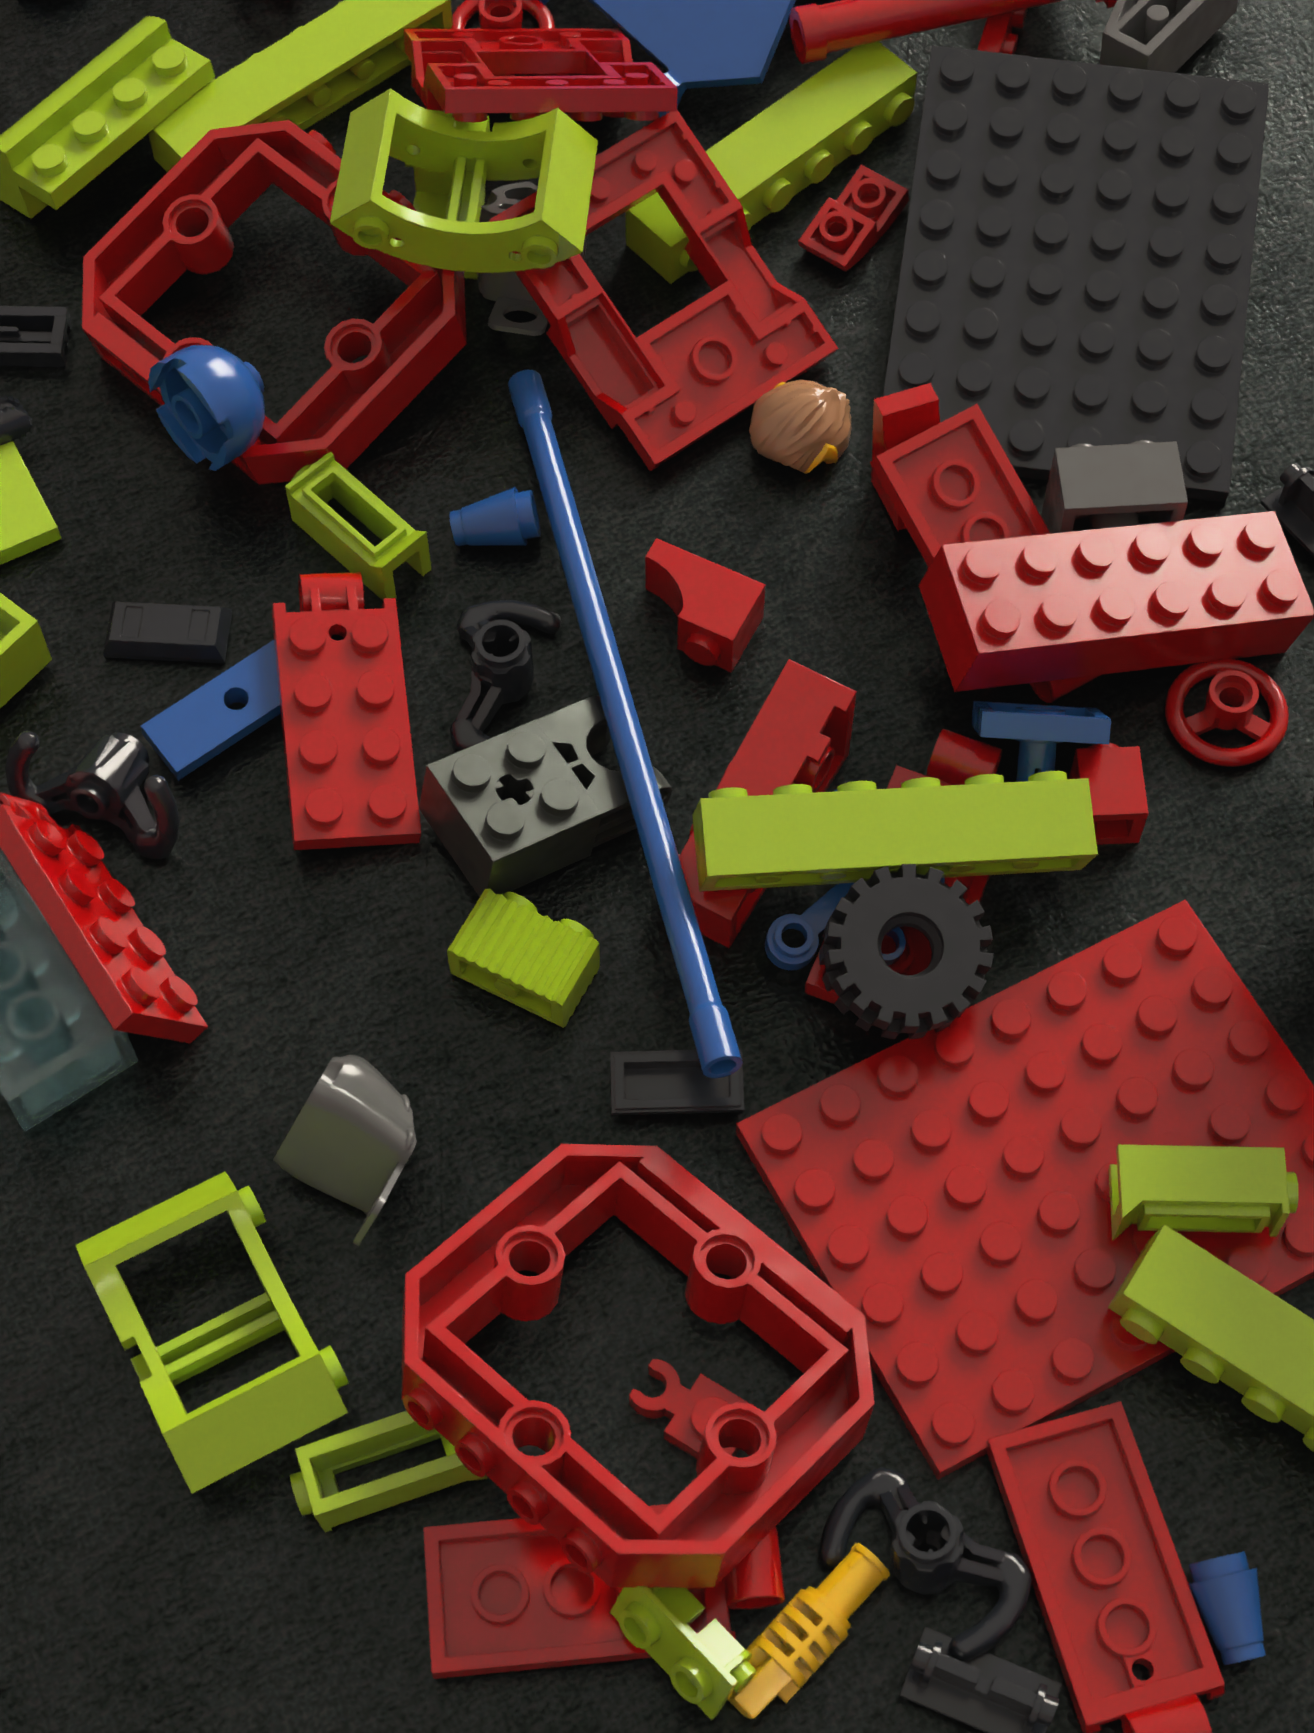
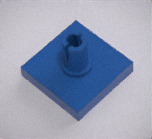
M973 701L971 725L980 737L1007 738L1019 741L1016 782L1028 781L1030 775L1034 774L1036 768L1037 773L1055 771L1056 749L1059 743L1109 744L1111 718L1099 709L1092 707Z

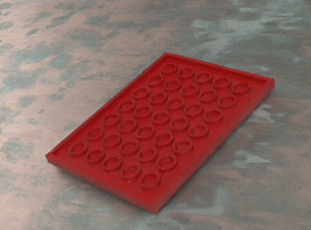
M1186 899L967 1008L960 1017L955 1018L948 1027L937 1033L933 1029L928 1031L923 1038L909 1040L908 1037L736 1123V1135L820 1279L865 1315L870 1365L937 1480L987 1454V1439L1044 1423L1176 1352L1160 1341L1157 1344H1150L1133 1336L1120 1324L1122 1317L1108 1308L1146 1243L1157 1232L1137 1230V1224H1131L1112 1242L1108 1169L1110 1164L1117 1165L1116 1149L1118 1145L1284 1148L1286 1172L1296 1173L1299 1196L1296 1212L1289 1214L1276 1237L1269 1236V1227H1264L1261 1233L1176 1232L1276 1296H1280L1314 1277V1085Z

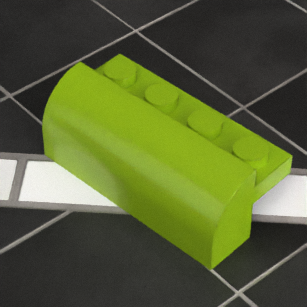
M155 16L143 18L0 135V200L31 219L47 205L57 210L214 79L215 75L210 60L172 39L165 20Z

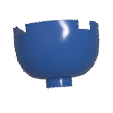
M192 345L171 354L150 368L148 380L150 392L160 387L161 395L165 402L156 411L173 441L188 458L195 463H199L207 458L212 462L209 470L216 471L242 455L255 444L263 428L265 404L262 394L264 392L263 380L253 365L243 362L240 358L221 347Z

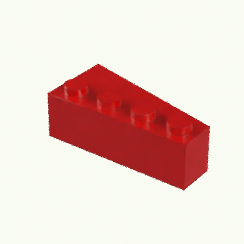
M788 659L736 755L729 763L717 789L744 788L747 790L748 796L773 795V790L780 786L806 784L812 787V793L826 792L849 755L857 691ZM692 824L689 839L681 854L678 855L701 934L730 948L766 888L699 891L694 828Z

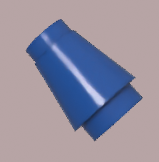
M513 487L462 507L460 510L450 511L451 530L457 547L464 545L527 546L528 539L541 536L539 515L532 490L518 492L517 488Z
M1245 1551L1189 1564L1193 1583L1188 1584L1216 1649L1220 1651L1223 1665L1266 1656L1262 1642L1264 1637L1257 1568H1249Z

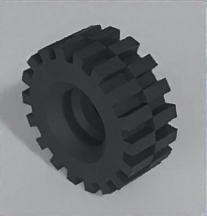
M902 864L895 873H890L888 866L874 870L870 879L864 881L861 878L850 887L845 897L840 899L825 926L822 935L824 943L819 951V965H825L826 973L822 978L826 991L835 990L839 998L834 1005L843 1015L848 1010L857 1015L859 1019L855 1025L865 1031H868L873 1025L883 1029L881 1037L894 1040L900 1033H908L909 1040L923 1038L928 1031L933 1029L937 1033L948 1027L955 1018L962 1015L979 995L986 983L984 977L992 967L993 953H987V946L993 940L990 925L981 927L979 921L985 911L978 900L970 905L964 900L962 896L968 888L958 880L954 882L952 887L942 883L940 880L943 876V871L930 867L926 875L916 874V864ZM912 927L926 936L931 946L932 957L929 966L924 971L915 975H903L893 971L885 963L881 952L882 940L894 928Z

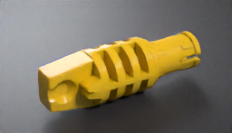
M855 1543L846 1557L816 1589L808 1586L806 1590L801 1589L747 1648L752 1655L748 1662L756 1669L757 1673L739 1692L736 1693L734 1690L731 1692L728 1700L744 1717L754 1719L777 1695L783 1702L787 1703L849 1635L847 1631L851 1626L848 1618L876 1587L890 1576L886 1566L865 1546Z

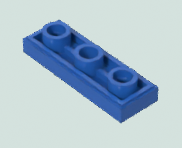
M274 640L141 725L142 735L178 781L281 714ZM238 702L246 705L239 710L228 708L231 704Z

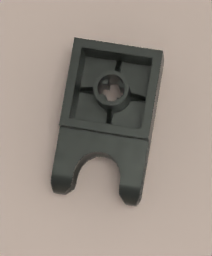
M592 696L426 766L419 810L479 897L485 889H491L495 894L502 895L505 892H511L591 856L594 847L637 828L621 771L609 770L599 765L591 757L602 751L609 744L611 738L599 696ZM653 767L665 807L672 794V787L661 772Z

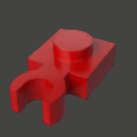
M660 1359L651 1360L648 1365V1374L665 1385L664 1393L658 1397L651 1398L633 1388L629 1394V1403L638 1414L647 1418H660L663 1416L669 1418L671 1421L664 1430V1439L698 1459L706 1422L712 1413L725 1404L737 1402L750 1404L703 1374L699 1375L689 1390L680 1384L676 1370L669 1363ZM735 1447L723 1448L726 1453L733 1457L739 1451V1448Z

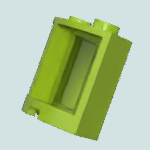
M390 88L350 112L330 224L352 237L362 247L377 249L388 255L434 268L476 273H500L533 268H549L557 262L583 252L598 140L559 108L530 119L494 123L492 132L456 128L454 118L416 105ZM389 156L425 170L452 176L445 219L411 210L382 195ZM539 178L533 213L503 221L479 222L486 180L507 181Z
M226 1171L75 1245L83 1266L124 1350L137 1344L142 1354L130 1360L141 1381L139 1383L165 1441L191 1493L212 1484L348 1413L337 1389L349 1384L337 1356L331 1346L318 1351L255 1228L265 1223L266 1219L250 1186L248 1185L237 1191ZM227 1211L266 1292L156 1347L117 1265ZM283 1330L286 1331L299 1357L187 1414L175 1385Z

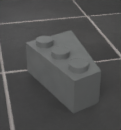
M1117 0L1103 31L1100 64L1175 73L1237 11L1238 0Z

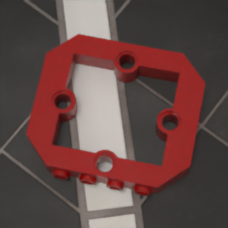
M290 120L209 130L83 257V331L102 359L161 406L165 402L161 395L160 387L150 392L148 384L150 368L171 354L192 345H213L202 338L193 337L173 343L141 316L186 270L195 274H210L220 270L228 263L234 250L233 239L228 228L272 183L329 225L337 243L345 252L352 255L370 256L409 286L374 323L364 319L352 318L342 321L333 327L327 335L324 345L326 358L331 368L277 423H274L265 416L262 431L255 444L231 461L259 485L291 481L302 467L314 464L329 452H332L335 460L347 469L467 344L464 272L425 266L388 255L377 249L362 247L352 237L330 224L342 159L336 155L333 146L320 133L311 130L307 134ZM384 190L382 191L383 196L416 211L409 200L398 191L392 190L389 194ZM363 355H368L362 361L352 363V361L356 358Z
M559 1145L405 1274L402 1318V1400L407 1412L419 1426L426 1430L436 1429L454 1446L459 1460L471 1473L478 1477L486 1475L507 1494L510 1505L523 1520L532 1525L540 1523L560 1541L562 1551L576 1568L587 1574L594 1572L609 1587L714 1588L863 1439L875 1404L865 1315L658 1146ZM613 1215L688 1276L685 1297L688 1306L698 1317L707 1322L717 1324L731 1323L739 1319L804 1373L765 1412L751 1404L740 1402L725 1404L715 1410L706 1422L697 1459L696 1471L698 1477L659 1514L655 1513L571 1438L569 1422L559 1409L546 1402L527 1400L465 1345L500 1313L505 1314L511 1319L525 1322L539 1320L550 1314L558 1303L565 1257ZM527 1270L535 1272L538 1275L525 1276L519 1274L517 1271ZM714 1274H726L733 1279L719 1278ZM531 1445L539 1447L546 1453L540 1456H529L520 1452L518 1448ZM723 1448H739L750 1457H733L726 1453Z

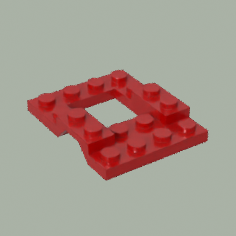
M618 28L404 29V52L412 62V87L427 110L444 111L445 114L452 113V118L456 121L483 122L487 120V113H510L512 120L521 121L543 115L556 108L567 113V116L576 121H598L602 119V115L617 118L625 117L637 121H652L659 118V112H677L678 88L652 62H633L630 40ZM515 74H536V76H515Z
M678 110L677 112L665 114L596 156L585 236L658 193L690 240L684 249L712 289L711 292L636 338L580 254L557 262L549 268L515 271L550 323L551 327L547 331V335L610 428L614 429L618 425L620 426L649 471H652L755 405L762 395L771 391L777 384L791 382L830 357L838 349L805 298L779 284L751 243L743 206ZM537 191L489 219L488 222L503 221L533 213Z

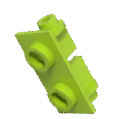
M623 1587L610 1613L619 1622L626 1638L636 1647L645 1649L670 1676L677 1692L687 1701L697 1704L713 1720L733 1690L736 1693L739 1692L757 1673L756 1669L748 1662L752 1656L751 1653L744 1649L716 1619L697 1634L689 1624L702 1614L705 1607L686 1588Z

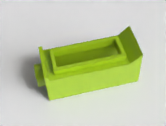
M332 452L327 453L314 464L302 467L294 475L291 482L285 486L292 520L350 572H361L363 584L381 600L384 598H396L392 571L405 561L422 576L432 569L427 532L417 531L341 466L335 460ZM332 498L337 500L379 537L382 542L377 546L371 544L326 503Z
M1118 1145L1116 1149L1117 1165L1110 1164L1108 1169L1112 1242L1131 1224H1137V1230L1158 1231L1164 1224L1174 1231L1261 1233L1264 1227H1269V1236L1276 1237L1289 1214L1295 1213L1298 1206V1180L1295 1172H1286L1284 1148Z
M407 1411L295 1448L301 1471L290 1475L295 1499L302 1516L313 1513L325 1532L331 1531V1527L464 1481L488 1479L486 1475L478 1477L471 1473L459 1460L454 1446L436 1429L426 1430L419 1426ZM441 1438L446 1456L342 1492L339 1491L335 1474Z

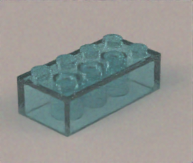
M0 847V1096L22 1130L26 1132L139 1062L127 1032L113 1029Z

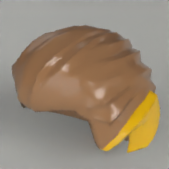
M797 380L788 383L781 382L771 391L762 395L753 406L749 429L752 446L763 457L780 462L784 466H790L805 474L810 473L823 461L826 464L836 463L848 447L851 435L849 399H846L845 393L838 391L836 388L825 387L814 381Z

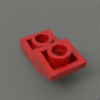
M861 165L838 199L834 200L830 197L827 199L798 240L799 247L845 272L848 271L877 243L909 202L908 189Z

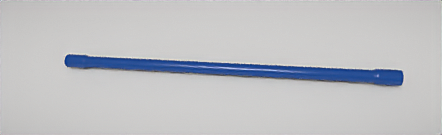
M523 370L510 378L508 388L518 423L525 433L690 1013L689 1026L702 1072L709 1078L726 1077L741 1068L743 1062L728 1011L722 1005L552 425V411L543 380L538 372Z

